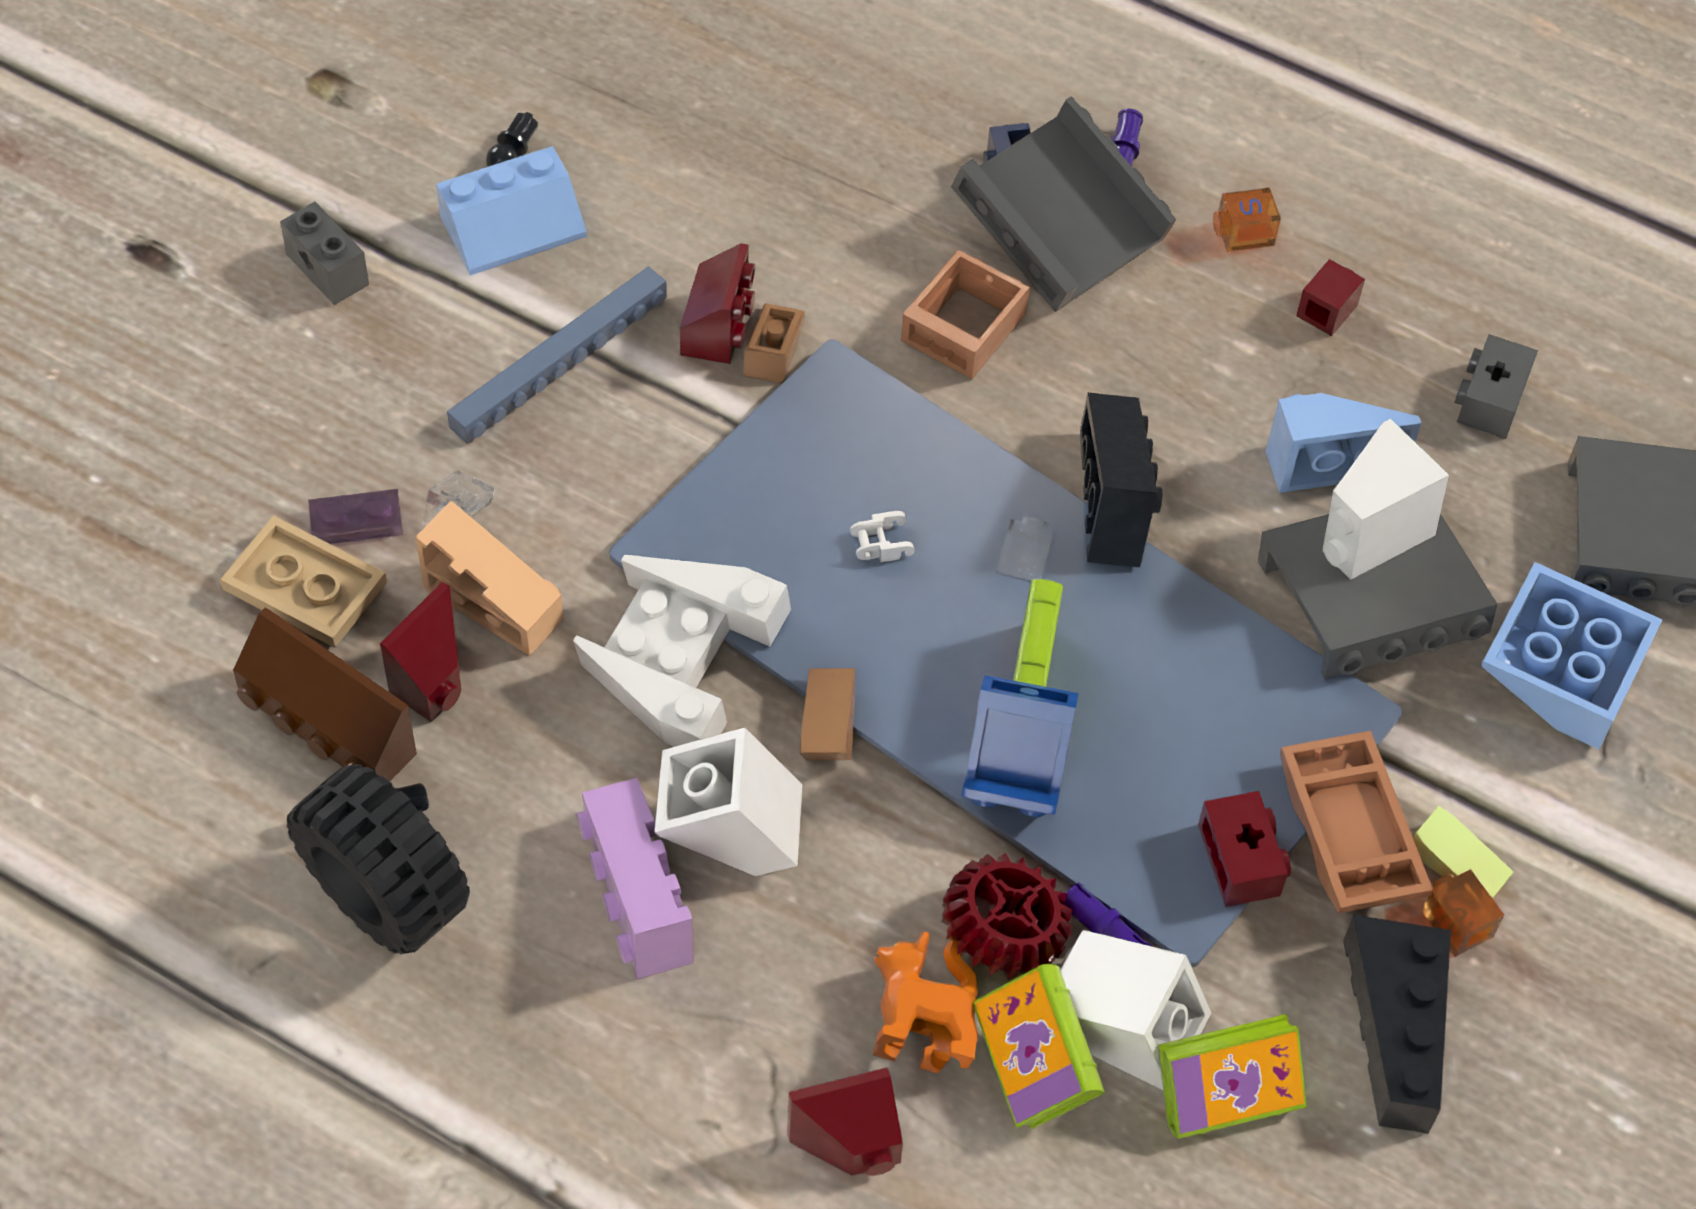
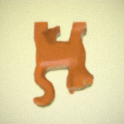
M924 931L921 933L916 943L898 941L891 947H879L876 951L874 962L880 969L886 984L880 1004L884 1025L877 1034L873 1056L895 1061L900 1050L904 1047L906 1037L910 1031L928 1036L930 1039V1046L925 1047L920 1057L919 1064L921 1069L939 1074L951 1057L960 1062V1068L968 1069L975 1059L978 1034L974 1018L975 1009L973 1001H975L978 995L979 988L978 978L970 966L962 959L963 954L957 955L959 941H949L943 952L947 969L960 983L959 986L932 982L919 977L926 961L930 938L929 932Z

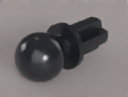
M518 113L508 129L499 133L497 136L498 144L492 146L487 152V167L523 156L527 153V143L538 128V121L533 118L531 113Z

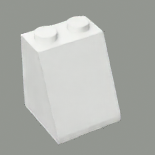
M1391 419L1382 423L1333 490L1322 551L1327 560L1333 566L1338 567L1350 580L1436 535L1449 474Z
M746 728L662 750L655 833L659 837L754 876L798 866L802 784Z
M1082 930L1074 947L1070 948L1065 955L1061 973L1066 987L1070 990L1069 995L1091 1055L1163 1090L1158 1044L1200 1035L1211 1015V1010L1187 956Z

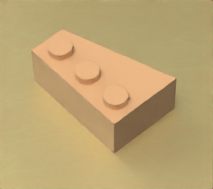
M450 501L416 536L424 589L432 592L443 581L450 586L452 606L528 656L564 620L562 594L551 582L539 576L454 502Z

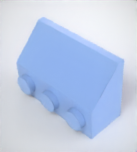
M553 146L436 183L440 218L470 275L587 237V231L569 174Z

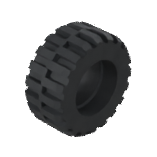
M362 765L341 767L290 811L287 820L288 835L295 844L294 849L298 856L305 862L307 870L320 883V887L327 896L335 901L338 908L346 916H349L365 934L368 933L380 946H386L389 951L399 954L416 952L466 908L470 894V887L467 885L468 879L465 872L460 869V862L456 855L446 845V840L439 831L433 828L426 815L411 803V799L402 791H398L393 787L392 782L384 776L379 777L369 767H362Z

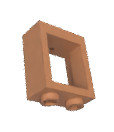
M957 250L903 313L901 341L973 379L1026 315L1030 287L1023 284L1017 278L994 269L981 259ZM958 288L1002 311L979 339L935 316Z

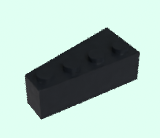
M1087 393L1080 426L1082 470H1085L1083 497L1084 500L1088 501L1085 533L1091 534L1090 543L1086 550L1087 562L1140 567L1152 514H1159L1161 510L1163 491L1162 487L1156 486L1158 475L1157 462H1151L1153 440L1147 438L1148 416L1142 415L1140 401L1137 397Z
M1353 914L1343 943L1352 971L1350 979L1353 995L1357 997L1361 1020L1359 1026L1369 1059L1367 1067L1378 1124L1384 1127L1429 1134L1441 1110L1451 930Z

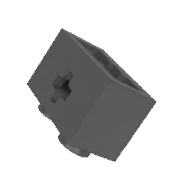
M316 202L280 221L286 255L334 305L369 285L364 251Z
M1488 334L1483 350L1474 348L1466 372L1474 374L1472 380L1463 379L1454 403L1462 405L1457 422L1506 439L1538 350Z

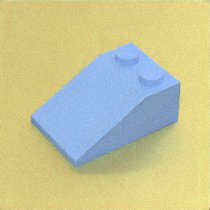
M1324 393L1310 395L1295 394L1279 399L1265 451L1279 493L1338 485L1383 422L1391 419L1416 442L1421 426L1419 416Z

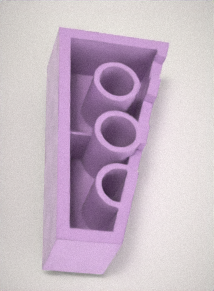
M638 778L582 792L584 811L576 813L583 840L592 839L595 852L589 853L596 881L605 879L609 891L603 894L608 919L610 922L618 920L622 934L616 936V941L623 964L632 962L637 979L693 964L692 916L688 906L682 905L681 889L676 875H670L667 852L662 839L653 841L652 837L656 836L655 822Z

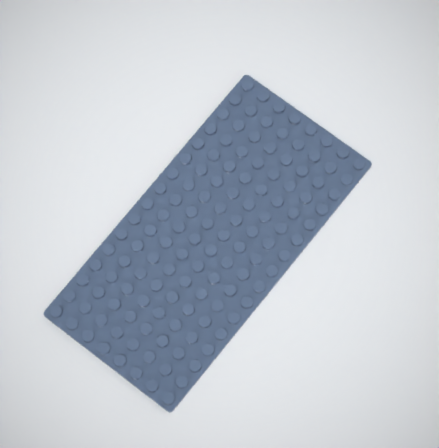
M834 339L826 341L619 539L609 551L610 560L621 569H623L621 562L623 556L632 555L746 567L786 584L791 611L770 647L732 630H729L724 641L805 698L809 669L855 668L853 732L1072 886L1080 882L1109 910L1115 908L1122 914L1120 918L1122 921L1164 950L1185 954L1191 967H1196L1201 963L1249 904L1244 903L1225 907L1198 827L1204 801L1259 791L1265 808L1270 807L1274 813L1277 828L1275 838L1279 849L1284 848L1289 855L1306 835V830L1293 810L1280 756L1281 747L1365 731L1372 732L1378 747L1402 715V709L1399 705L1353 675H1339L1324 679L1321 674L1324 656L1147 541L1140 567L1087 562L1086 550L1091 538V534L1085 533V518L1088 515L1087 502ZM902 511L905 513L906 523L899 526L897 521L894 520L892 528L883 530L885 540L890 541L891 544L904 541L911 542L915 549L912 556H906L905 551H902L899 560L880 563L879 558L870 560L857 558L856 550L861 545L859 538L851 535L850 528L852 525L860 521L871 520L873 514ZM878 535L868 536L870 544L879 542ZM1033 579L1051 580L1063 585L1046 687L1079 693L1056 813L1053 815L1046 813V815L1041 817L1028 816L1019 812L1016 807L1001 804L993 808L982 807L974 804L970 798L961 796L975 728L981 685L985 675L1013 680L1029 588Z

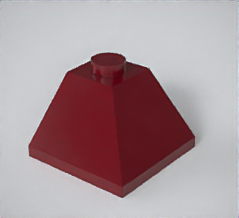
M442 581L380 643L389 692L430 722L442 711L451 709L459 699L462 691L457 634L450 586Z
M888 1067L789 1092L787 1119L789 1142L851 1176L866 1173L868 1176H877L889 1172L896 1164H900L903 1140Z

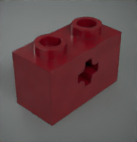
M1255 791L1204 801L1198 827L1225 907L1280 897L1286 879L1291 875V864L1287 851L1284 848L1279 849L1275 838L1277 830L1275 816L1270 807L1265 808L1260 792Z

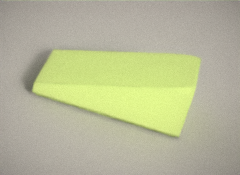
M1441 806L1434 810L1413 836L1421 860L1425 865L1485 907L1488 906L1513 875V871L1457 818Z

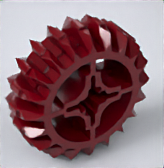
M1006 853L998 857L997 860L986 854L979 862L971 860L964 866L962 871L960 870L958 874L954 875L949 884L950 888L947 889L943 897L942 906L945 909L942 912L941 922L949 926L946 939L959 941L957 955L968 953L972 956V968L982 963L988 966L989 976L997 973L998 970H1003L1007 979L1010 980L1016 977L1018 972L1024 975L1041 965L1052 964L1056 958L1061 956L1066 947L1065 943L1071 935L1073 926L1069 922L1073 910L1064 906L1067 893L1054 890L1056 878L1045 879L1041 875L1042 865L1031 869L1026 866L1024 856L1017 860L1016 863H1013Z

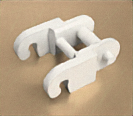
M902 511L873 514L871 520L860 521L852 525L850 528L851 535L858 537L861 545L856 550L857 558L861 560L879 558L880 563L899 560L902 551H905L906 556H912L915 549L911 542L904 541L891 544L890 541L885 540L883 530L892 528L894 520L897 521V525H904L906 523L905 513ZM878 535L879 542L870 544L868 536Z

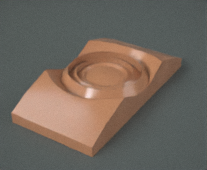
M1371 731L1281 747L1280 756L1293 810L1304 825L1311 843L1318 878L1338 913L1432 895V885Z

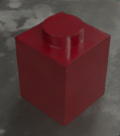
M1329 259L1303 289L1296 316L1326 334L1333 336L1358 306L1365 278Z

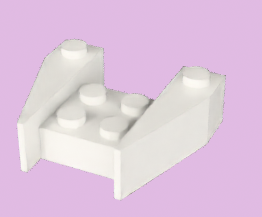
M624 555L621 562L629 586L638 589V592L605 647L576 635L573 642L580 664L668 745L676 747L721 734L727 724L722 699L696 687L729 630L769 647L772 645L791 611L787 585L746 567Z

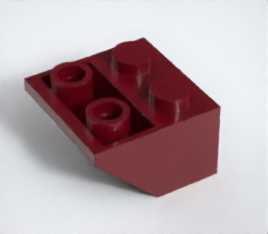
M740 243L699 263L680 326L681 356L730 364L734 349L742 348L746 332V323H742L744 315L751 316L755 301V291L749 290L752 288L754 281L755 263H749L748 244Z

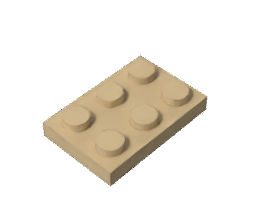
M273 515L220 578L222 590L261 610L265 607L295 628L336 648L387 584L386 572Z

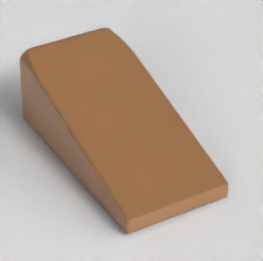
M764 303L744 351L743 374L745 376L776 383L784 382L803 324L805 311Z
M855 668L809 669L800 742V754L806 761L852 760Z

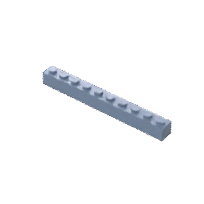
M649 266L448 410L449 428L466 443L480 437L486 429L502 421L508 413L515 408L521 407L534 394L542 392L548 384L556 378H561L567 370L577 363L583 362L589 354L596 349L602 348L608 340L615 335L621 334L634 321L642 319L652 308L661 305L667 298L666 280Z

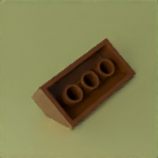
M265 607L258 614L233 669L239 699L251 710L257 711L261 709L271 716L275 725L285 734L291 736L295 733L304 739L308 747L319 758L323 760L331 758L342 767L348 765L369 767L379 777L384 776L391 781L417 754L408 705Z

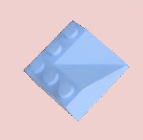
M1535 562L1481 666L1557 731L1600 750L1662 619Z

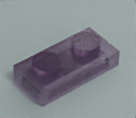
M398 489L308 500L311 535L329 544L403 535Z

